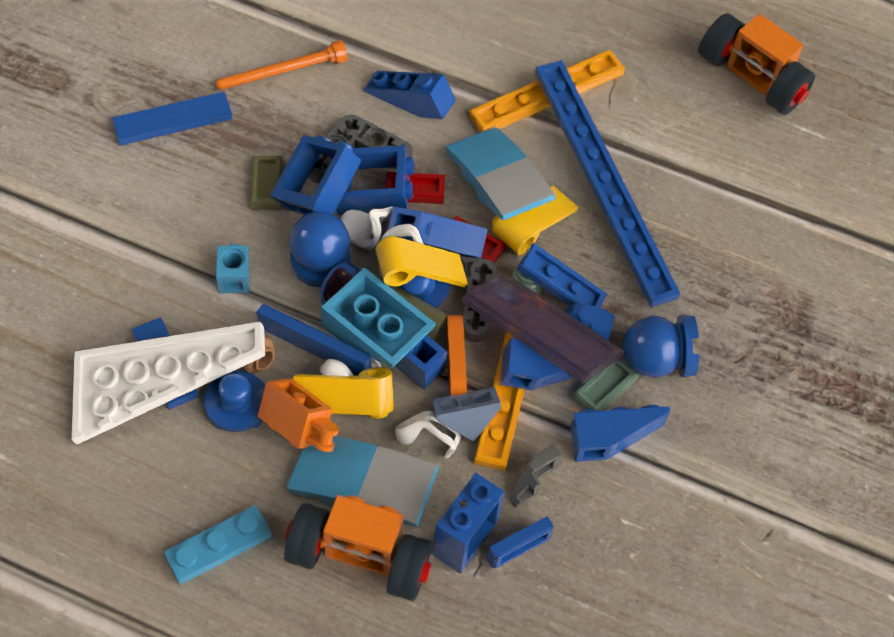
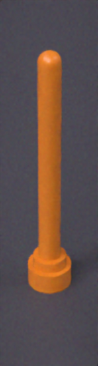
M338 40L331 42V46H327L326 50L220 78L216 81L215 85L219 90L326 61H330V63L336 62V64L348 61V56L343 41Z

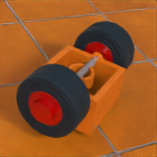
M729 13L721 15L707 29L698 47V53L715 66H720L729 59L727 68L766 96V103L783 115L789 114L806 99L815 80V74L797 62L804 44L760 13L746 25Z
M337 495L331 512L321 507L303 503L296 512L294 519L289 522L285 533L284 560L287 563L299 565L306 569H313L325 547V557L388 576L387 593L408 601L416 599L421 584L427 583L431 572L432 563L428 561L432 542L409 534H404L403 536L402 514H399L396 509L390 506L381 505L376 507L366 504L363 499L357 496L348 495L343 497Z

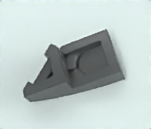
M553 444L543 450L527 465L518 480L510 498L515 508L536 496L541 485L538 479L557 468L561 454Z

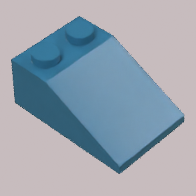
M365 267L321 307L323 328L338 340L369 354L371 358L391 368L408 354L436 325L435 322Z

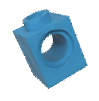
M238 244L217 246L216 281L219 293H250L251 262L248 246Z

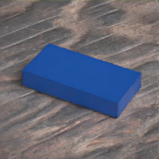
M546 516L490 546L487 560L492 568L496 569L550 540L554 525L549 517Z

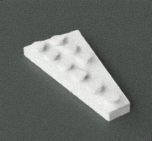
M261 321L75 351L72 441L75 444L82 443L264 357L265 338L264 326Z

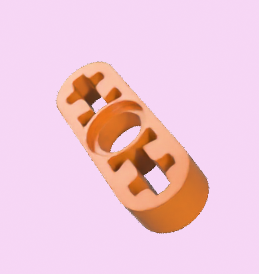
M448 315L446 318L449 396L467 393L463 315Z

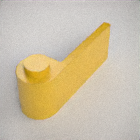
M555 186L550 187L555 193V200L504 221L497 215L494 217L492 233L517 255H523L528 247L535 243L541 231L578 210L579 207Z
M387 236L376 246L375 251L386 285L401 286L411 281L416 275L465 287L468 284L460 255L457 253L396 236Z
M382 367L368 368L360 372L358 376L295 374L293 376L294 381L333 409L332 414L369 415L371 418L381 419L387 417L388 413L394 410L392 371L390 369Z

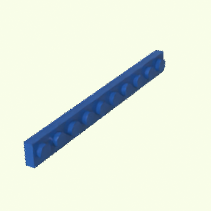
M560 60L536 67L535 75L650 308L677 300L680 292L563 61Z

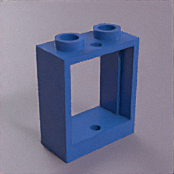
M303 135L270 196L286 210L302 215L315 211L334 214L362 160L353 153L354 148L346 142L338 140L337 143H334L321 135L316 137ZM320 154L333 157L313 197L300 193Z
M406 146L354 148L353 153L362 160L357 170L397 167L396 187L351 191V180L336 208L337 214L343 215L349 210H360L369 213L372 209H384L391 206L408 209V199H413L412 181H409L410 175L414 174L415 167L414 159L408 156Z
M475 473L436 524L433 556L461 574L498 524L504 491L478 473ZM464 501L467 503V506L461 507L459 503Z

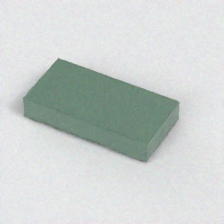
M615 355L573 393L572 398L584 409L604 411L638 379L639 374Z

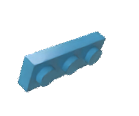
M254 505L164 551V555L177 581L181 585L272 538V534L259 509Z

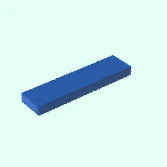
M225 91L112 117L120 146L233 119Z
M262 304L256 312L258 321H261L264 326V331L324 360H339L357 376L363 370L372 368L370 355L266 304Z

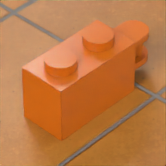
M292 378L266 382L258 417L267 423L270 429L281 434L296 448L303 449L308 446H314L323 452H331L334 449L335 444L332 440L338 434L339 427L330 421L333 410L331 407Z

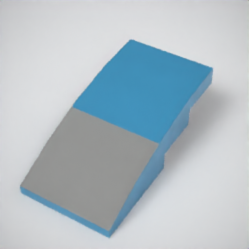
M497 127L445 146L447 156L460 166L462 177L475 188L477 199L503 221L556 199L555 193L528 157Z
M340 436L333 437L332 441L335 445L331 452L320 451L314 446L303 448L287 485V490L291 495L320 499L325 506L333 507L337 495L343 497L348 495L357 496L363 499L366 504L376 507L386 505L396 509L399 514L403 515V525L418 527L439 470L436 464L398 451Z

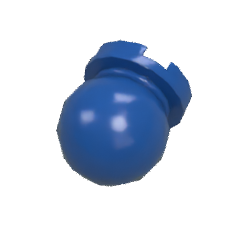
M321 211L305 214L293 225L289 238L292 269L295 271L298 280L308 286L321 288L324 279L342 259L351 262L349 232L341 219L332 213Z
M679 315L675 324L666 317L650 316L635 322L629 327L623 339V353L630 368L640 375L652 378L668 376L675 369L678 370L682 378L696 376L699 366V354H693L692 339L699 338L695 316Z

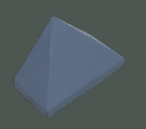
M495 387L432 399L437 421L473 442L501 409V402Z

